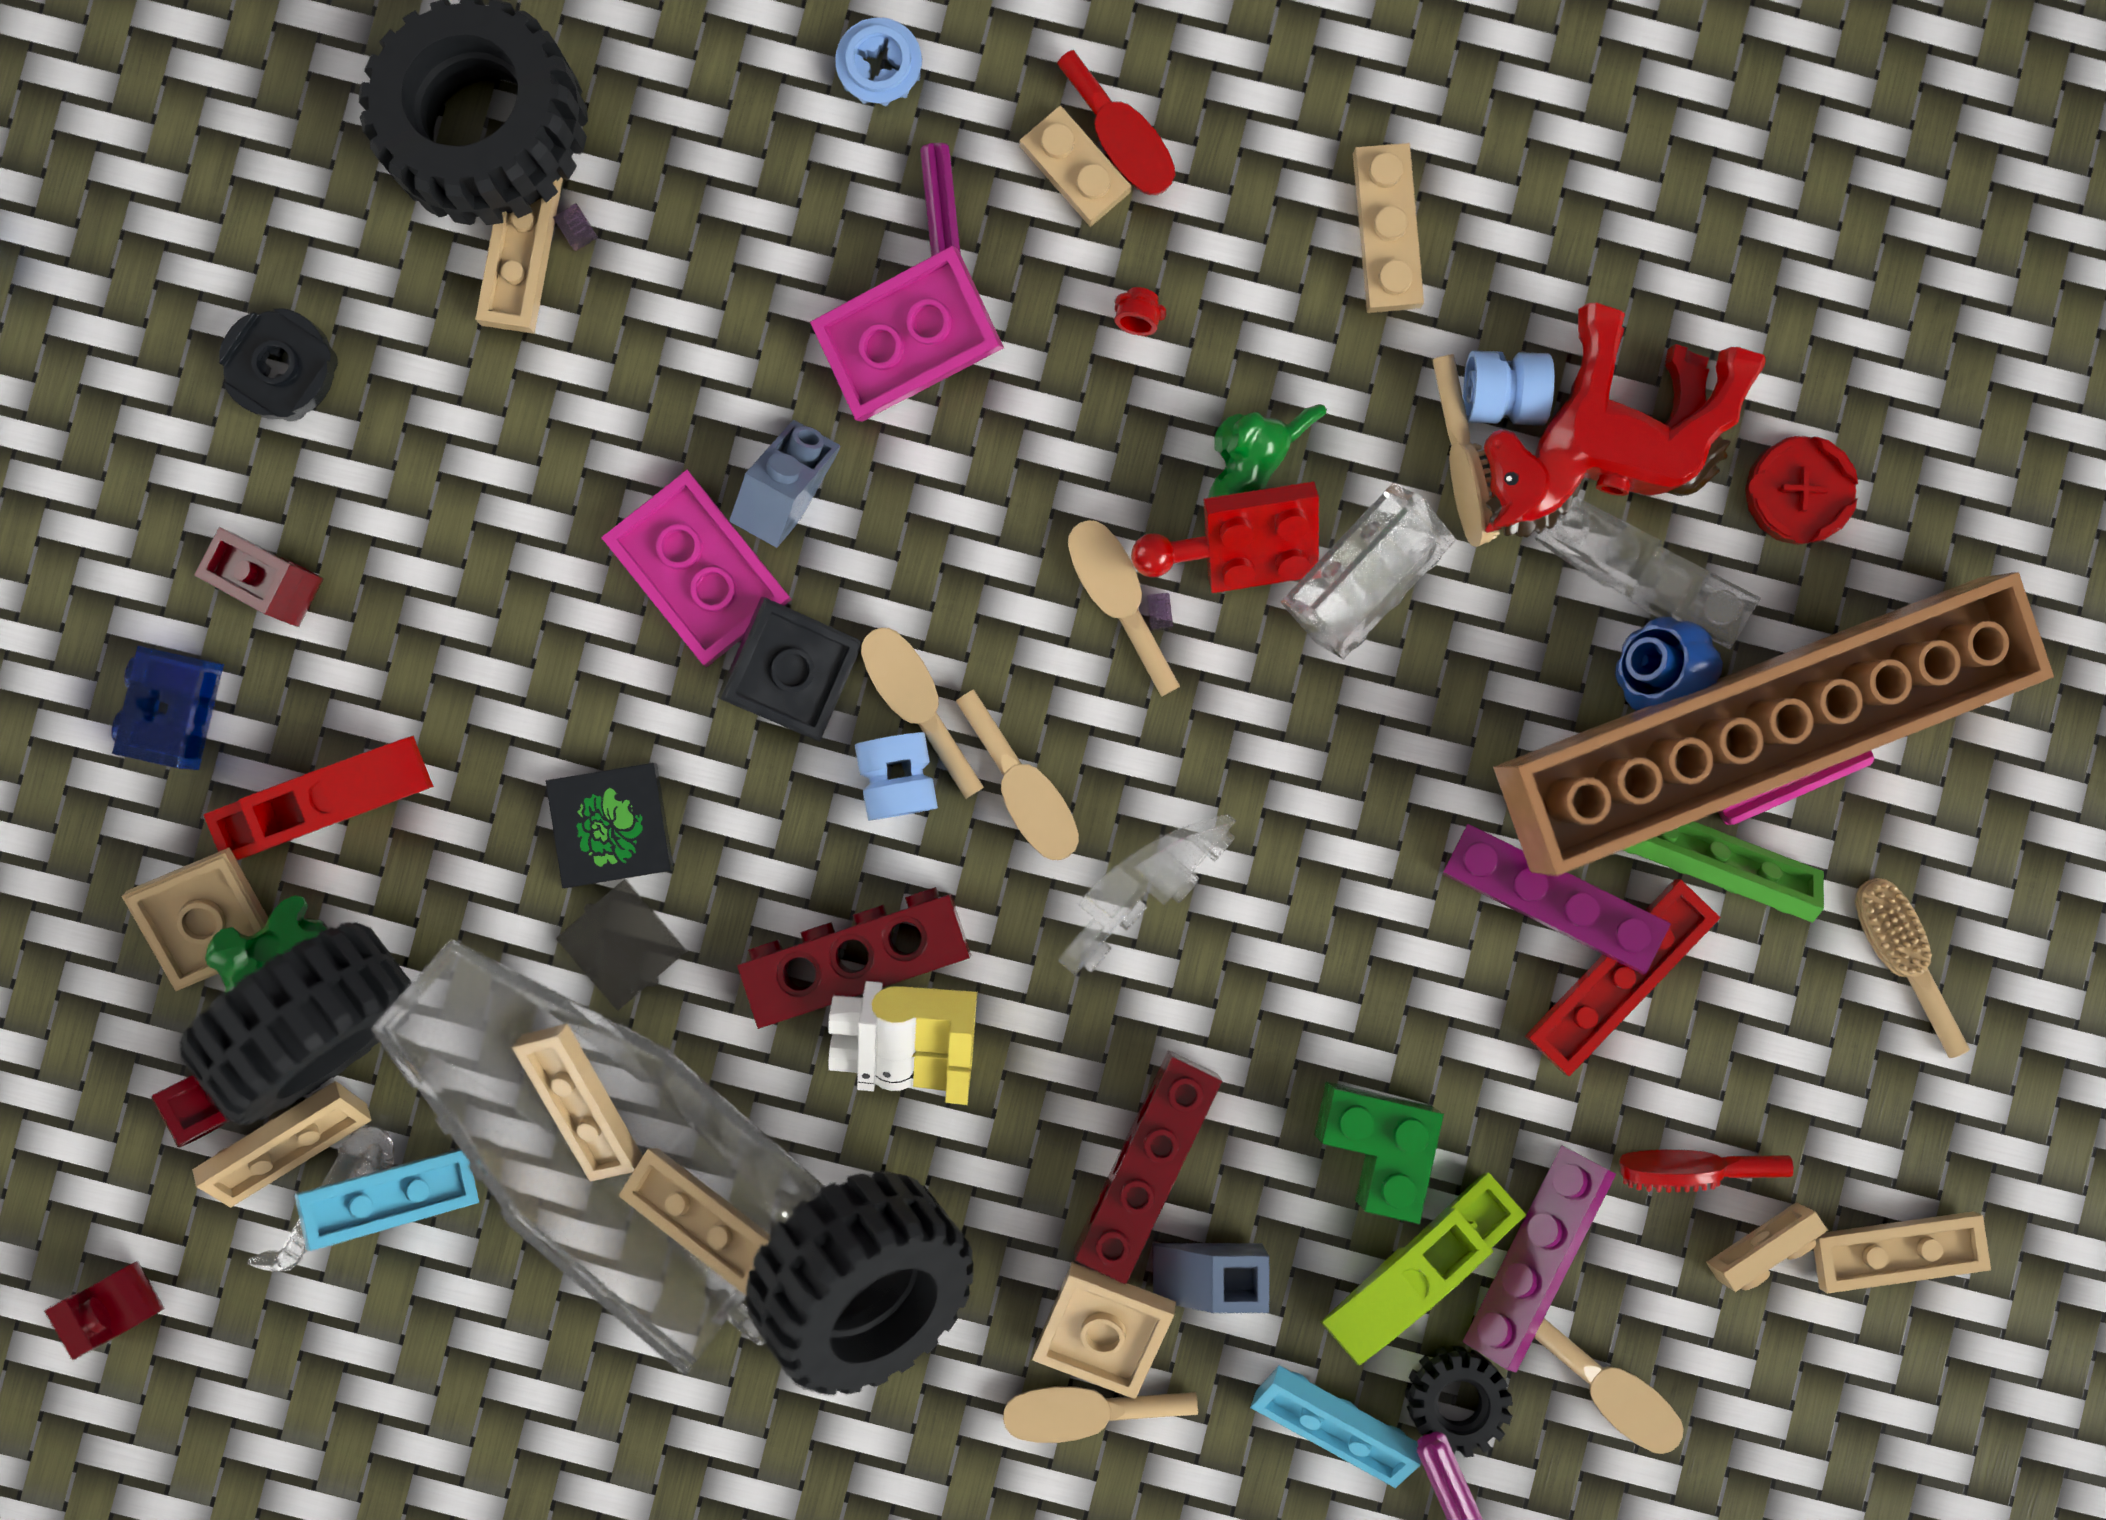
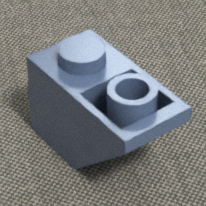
M793 419L745 473L729 522L778 548L801 520L837 456L841 445L824 437L817 430L806 427Z
M1153 1243V1293L1176 1301V1306L1209 1313H1269V1255L1262 1243Z

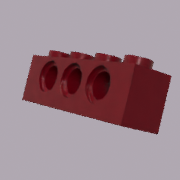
M931 888L905 897L908 906L906 909L887 915L885 906L880 905L854 914L855 926L835 932L833 924L830 922L800 932L803 940L801 944L782 949L779 939L749 949L748 952L751 960L741 963L737 967L757 1028L760 1029L831 1005L833 995L855 997L864 994L866 981L883 983L882 987L969 959L971 952L952 894L939 897L937 888ZM909 922L919 929L922 940L918 950L904 953L894 946L891 935L898 923ZM858 940L866 946L869 959L863 969L851 970L842 963L840 949L845 941ZM794 958H806L814 965L816 978L810 987L796 986L790 980L788 967Z
M1168 1050L1074 1247L1075 1261L1126 1285L1223 1082L1217 1073Z

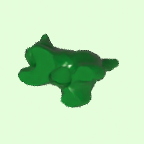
M1322 404L1306 408L1289 424H1285L1278 419L1264 418L1259 412H1250L1246 415L1238 413L1226 418L1216 432L1214 444L1215 451L1219 452L1223 457L1226 467L1213 482L1208 498L1265 489L1271 475L1287 455L1291 443L1314 422L1323 417L1327 412V408Z
M295 895L284 899L273 910L265 927L254 935L246 936L235 928L230 927L221 929L213 936L208 944L205 960L209 967L217 970L226 987L225 993L235 987L238 981L249 973H254L273 957L292 949L295 944L306 938L311 939L321 931L328 929L327 925L319 919L304 918L308 908L304 897Z

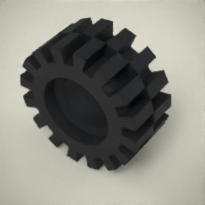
M1453 1346L1452 1352H1447L1444 1347L1435 1349L1434 1351L1437 1356L1429 1360L1425 1355L1419 1360L1422 1368L1418 1372L1412 1369L1408 1377L1412 1382L1411 1388L1406 1387L1405 1397L1409 1402V1406H1406L1409 1416L1421 1435H1430L1436 1431L1443 1433L1447 1437L1454 1455L1455 1451H1460L1464 1458L1474 1457L1473 1449L1477 1447L1485 1453L1492 1449L1488 1443L1490 1439L1495 1437L1500 1442L1504 1437L1505 1433L1501 1429L1502 1424L1510 1425L1512 1415L1508 1411V1406H1513L1511 1394L1506 1389L1508 1384L1492 1363L1473 1349L1471 1352H1467L1463 1346ZM1455 1381H1465L1476 1387L1479 1395L1476 1411L1472 1416L1462 1421H1452L1440 1414L1438 1408V1398L1445 1386Z

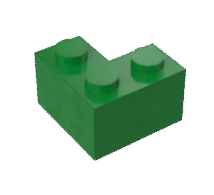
M1326 1081L1314 1135L1322 1144L1365 1154L1355 1201L1365 1212L1420 1224L1444 1114L1431 1105Z

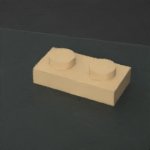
M1061 105L1020 139V148L1090 227L1131 193L1129 182Z
M1796 1202L1706 1263L1716 1279L1734 1292L1740 1289L1750 1290L1766 1281L1770 1276L1769 1270L1786 1258L1789 1260L1797 1259L1810 1252L1816 1245L1815 1239L1827 1232L1828 1229L1815 1211Z

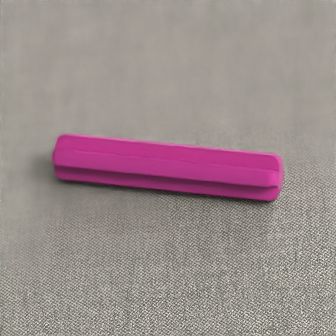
M1870 750L1718 811L1719 816L1726 825L1740 823L1871 765L1874 762L1873 753Z

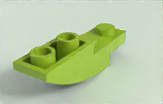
M1489 1172L1483 1173L1405 1247L1398 1248L1336 1306L1321 1321V1324L1357 1365L1363 1364L1422 1317L1494 1252L1492 1247L1520 1222L1526 1214Z

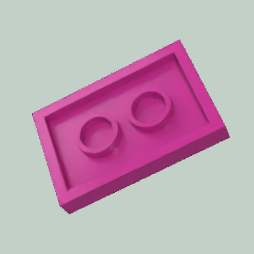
M953 245L810 321L855 420L860 422L875 416L1004 348L959 250Z
M688 470L684 471L601 537L705 667H708L743 639L761 597L770 599L783 606L792 600Z

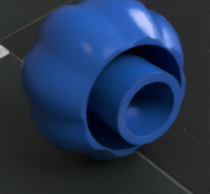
M1659 617L1649 621L1643 628L1632 632L1625 639L1620 659L1616 664L1615 675L1618 685L1624 691L1626 702L1633 710L1638 711L1648 706L1658 705L1696 693L1713 685L1722 674L1723 662L1720 653L1713 645L1712 637L1702 626L1691 621H1678L1672 617Z

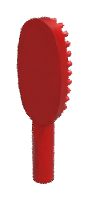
M1074 50L1065 53L1058 60L1057 64L1096 115L1095 131L1102 148L1113 165L1128 182L1142 193L1159 195L1165 192L1173 183L1175 165L1157 131L1143 115L1129 104L1121 101L1112 102Z
M1663 1149L1630 1152L1622 1155L1619 1159L1623 1184H1628L1629 1188H1633V1185L1637 1184L1636 1189L1638 1191L1642 1190L1643 1184L1648 1192L1652 1191V1185L1656 1188V1192H1661L1662 1187H1664L1666 1192L1670 1193L1671 1186L1675 1188L1677 1193L1680 1192L1681 1187H1684V1191L1687 1193L1690 1191V1187H1693V1191L1697 1192L1699 1186L1702 1187L1703 1191H1706L1707 1184L1709 1183L1710 1189L1714 1190L1715 1187L1720 1186V1181L1724 1177H1792L1794 1169L1792 1158L1789 1155L1720 1157L1704 1151Z

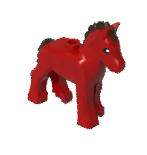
M1596 302L1587 303L1578 309V337L1583 346L1581 368L1572 384L1568 401L1561 407L1545 429L1535 454L1533 455L1529 452L1515 433L1499 429L1486 439L1484 451L1490 465L1493 497L1486 502L1487 507L1492 511L1489 524L1485 528V532L1491 533L1502 529L1505 536L1516 534L1518 537L1524 536L1527 538L1534 531L1537 534H1541L1546 528L1552 529L1561 514L1566 515L1569 513L1572 500L1578 496L1581 481L1584 477L1597 481L1596 489L1617 496H1626L1629 494V491L1648 496L1663 493L1689 496L1699 491L1713 476L1720 472L1716 465L1728 457L1725 451L1731 442L1722 439L1720 435L1738 424L1743 401L1764 368L1765 356L1740 347H1729L1721 350L1715 366L1717 383L1710 398L1706 401V381L1710 370L1707 368L1709 358L1693 353L1687 347L1678 344L1670 347L1667 350L1665 367L1673 381L1674 402L1671 416L1664 424L1639 410L1609 399L1616 356L1625 329L1622 327L1625 313Z

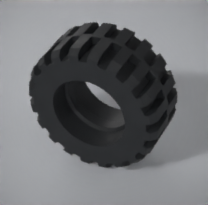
M439 0L429 3L431 10L421 15L414 10L402 18L405 25L396 33L390 29L379 42L383 47L379 56L371 54L364 70L370 78V82H362L360 86L359 103L365 109L361 113L360 121L363 133L371 141V150L403 190L414 201H419L428 212L438 217H445L448 214L455 223L466 225L474 224L476 217H480L486 225L503 223L502 212H513L517 218L533 212L530 206L541 197L547 203L558 193V190L553 185L555 180L558 182L560 178L566 181L570 179L577 167L572 159L573 153L581 154L584 151L587 138L581 126H585L588 122L587 106L581 97L583 91L561 50L550 33L542 29L537 19L526 11L515 12L511 3L501 0H489L488 6L482 0H460L459 4L452 5L448 0ZM486 79L506 80L518 85L517 99L510 116L492 135L479 142L464 146H447L434 142V129L439 112L447 100L458 90L471 83Z
M357 922L342 923L337 928L330 927L325 929L311 939L306 938L295 944L292 949L283 954H278L267 961L260 969L254 973H249L238 981L237 985L227 993L220 995L211 1003L212 1006L209 1009L200 1013L193 1020V1026L185 1030L180 1041V1055L183 1062L225 1119L240 1125L252 1124L257 1119L262 1120L271 1116L279 1109L283 1110L299 1098L318 1089L320 1085L332 1077L334 1078L347 1069L346 1067L367 1054L378 1042L383 1041L392 1033L396 1026L408 1017L407 1014L414 1009L416 988L372 928Z
M875 1171L873 1176L870 1177L867 1174L860 1173L848 1176L846 1183L840 1185L831 1183L819 1189L820 1195L809 1202L804 1199L792 1208L794 1214L785 1222L779 1221L769 1233V1243L766 1246L761 1245L754 1257L753 1267L755 1269L749 1271L746 1288L748 1315L786 1375L803 1389L825 1395H836L837 1391L848 1395L861 1392L863 1386L871 1385L876 1387L887 1382L888 1376L897 1371L905 1372L915 1365L913 1361L924 1352L928 1354L938 1345L939 1336L944 1331H950L958 1320V1309L966 1305L969 1298V1285L973 1284L974 1269L970 1244L926 1186H922L918 1180L907 1175Z

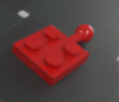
M1315 482L1205 498L1206 536L1170 541L1161 534L1150 533L1140 537L1135 542L1131 552V559L1135 569L1140 574L1153 578L1166 574L1174 563L1207 558L1208 580L1212 593L1319 577V495Z

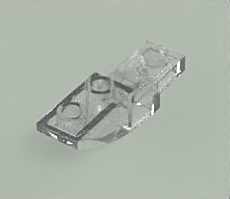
M1578 497L1573 498L1569 513L1566 515L1561 514L1552 529L1546 528L1541 534H1536L1535 536L1536 541L1564 561L1631 603L1658 618L1672 617L1678 621H1691L1698 624L1709 633L1712 641L1730 650L1761 599L1749 591L1661 547L1662 540Z
M1223 814L1193 822L1145 844L1120 861L1101 877L1077 902L1093 918L1058 957V962L1075 976L1082 967L1091 973L1111 950L1112 947L1105 940L1116 927L1120 925L1127 931L1147 908V905L1140 900L1146 892L1164 906L1171 897L1177 903H1180L1199 881L1200 878L1193 872L1205 857L1208 856L1215 862L1235 839V836L1229 832V829L1236 820L1229 814Z

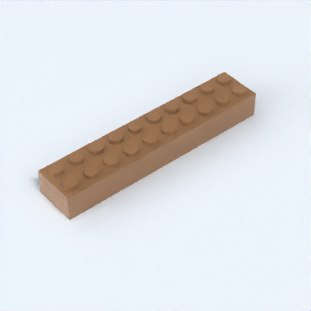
M2019 572L1979 577L1720 678L1713 685L1696 693L1658 705L1648 706L1493 768L1530 872L1558 876L2051 679L2054 675Z

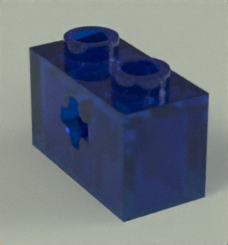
M138 646L136 655L130 659L125 670L124 682L127 687V693L123 709L117 713L112 724L111 735L113 741H115L112 754L178 769L199 770L224 664ZM160 701L168 703L166 714L158 711Z

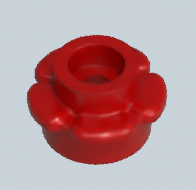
M1134 287L1115 298V323L1120 329L1133 335H1152L1157 331L1159 321L1165 319L1167 314L1166 308L1161 304L1158 305L1159 298L1153 291L1142 287Z

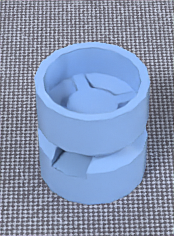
M1471 351L1467 359L1463 383V400L1468 423L1497 424L1504 415H1508L1513 424L1545 425L1550 416L1554 395L1555 374L1552 356L1549 353L1518 352L1512 361H1507L1503 352Z
M924 732L884 737L855 744L860 775L869 778L870 784L863 790L868 821L938 809L933 778L923 773V769L930 763ZM902 763L905 777L888 780L887 766Z

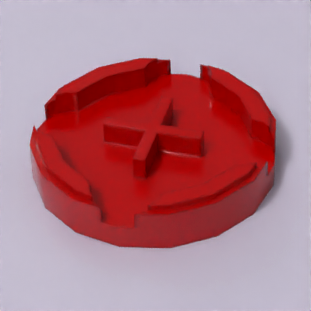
M1806 436L1788 437L1763 451L1750 468L1745 487L1748 510L1759 528L1778 541L1794 545L1819 542L1841 530L1855 512L1858 498L1855 499V485L1858 484L1856 469L1846 453L1829 440L1815 436L1812 438Z

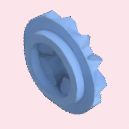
M877 17L860 21L847 30L838 44L835 63L839 79L845 91H849L863 104L867 102L880 103L886 107L891 101L900 97L907 98L910 89L916 81H920L922 55L915 36L908 28L895 20ZM886 44H888V62L895 69H882L879 75L875 76L872 81L870 64L863 58H877L880 51H884Z

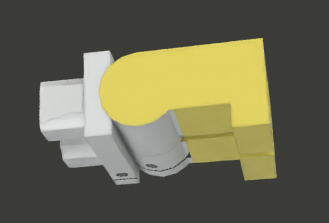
M866 981L863 998L833 995L829 1015V1033L832 1034L829 1049V1070L858 1073L857 1090L874 1091L875 1084L889 1091H900L908 1087L946 1091L945 1103L968 1104L977 992L902 986L888 987L882 990L883 983Z

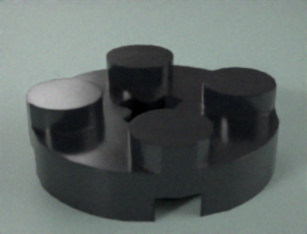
M278 308L273 309L275 311H266L259 315L255 312L239 319L230 328L224 337L219 351V364L224 366L223 375L226 382L223 381L228 394L240 406L263 418L283 419L286 421L302 419L307 412H310L322 402L330 390L334 372L338 366V358L335 351L330 347L325 334L314 323L297 312ZM286 351L289 356L287 359V364L289 365L287 371L284 374H277L274 378H269L268 375L271 372V367L265 363L267 358L271 354L280 357Z

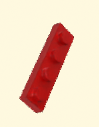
M1674 879L1645 910L1671 923L1647 973L1641 974L1602 955L1525 1035L1564 1075L1570 1077L1721 918L1681 879Z

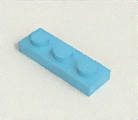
M460 1148L294 1194L304 1242L308 1251L479 1203L467 1148Z
M1279 1365L1255 1392L1251 1409L1394 1488L1400 1485L1421 1465V1460L1417 1454V1441L1406 1436L1400 1429L1386 1425L1364 1413L1350 1401L1337 1398L1310 1383L1307 1378L1299 1373L1291 1372Z

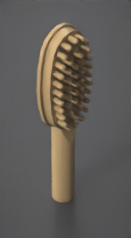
M1454 354L1434 358L1432 361L1446 428L1452 444L1449 462L1459 518L1468 542L1474 547H1479L1482 544L1489 543L1492 539H1496L1497 535L1500 534L1499 530L1491 533L1485 532V528L1489 524L1492 511L1487 507L1486 502L1493 497L1489 496V492H1492L1491 486L1487 487V483L1491 482V477L1485 478V474L1491 471L1490 468L1483 469L1482 467L1488 464L1487 459L1480 460L1479 456L1485 455V451L1481 450L1482 446L1477 443H1470L1469 424Z
M1092 520L1079 523L1072 529L1069 535L1068 548L1072 564L1082 585L1091 599L1106 615L1112 618H1119L1161 697L1178 689L1180 685L1138 609L1141 603L1142 592L1138 576L1128 554L1119 540L1104 524Z
M878 628L871 631L864 638L861 646V655L866 670L877 691L888 706L903 720L920 726L965 799L971 797L983 789L984 786L936 713L939 707V697L934 681L923 660L910 643L897 631L890 628Z
M973 689L956 700V703L1004 776L1001 781V792L1006 807L1017 828L1029 844L1043 857L1050 860H1062L1069 857L1076 850L1079 843V833L1073 815L1063 797L1051 781L1037 768L1020 762L975 690Z
M1875 878L1867 880L1856 892L1855 905L1860 924L1868 942L1878 958L1892 973L1899 977L1908 978L1948 1057L1955 1058L1967 1053L1970 1048L1928 969L1932 954L1927 935L1918 915L1896 885L1886 879Z
M1545 1318L1543 1319L1534 1339L1589 1384L1592 1401L1601 1414L1621 1434L1653 1453L1665 1454L1679 1446L1684 1430L1681 1419L1671 1405L1657 1391L1637 1376L1616 1367L1603 1368Z
M1053 1386L1033 1389L1014 1396L1004 1408L1003 1421L1008 1432L1017 1439L1036 1443H1061L1080 1440L1098 1434L1106 1427L1108 1421L1198 1415L1196 1392L1137 1396L1136 1399L1130 1397L1105 1398L1094 1389L1077 1386Z

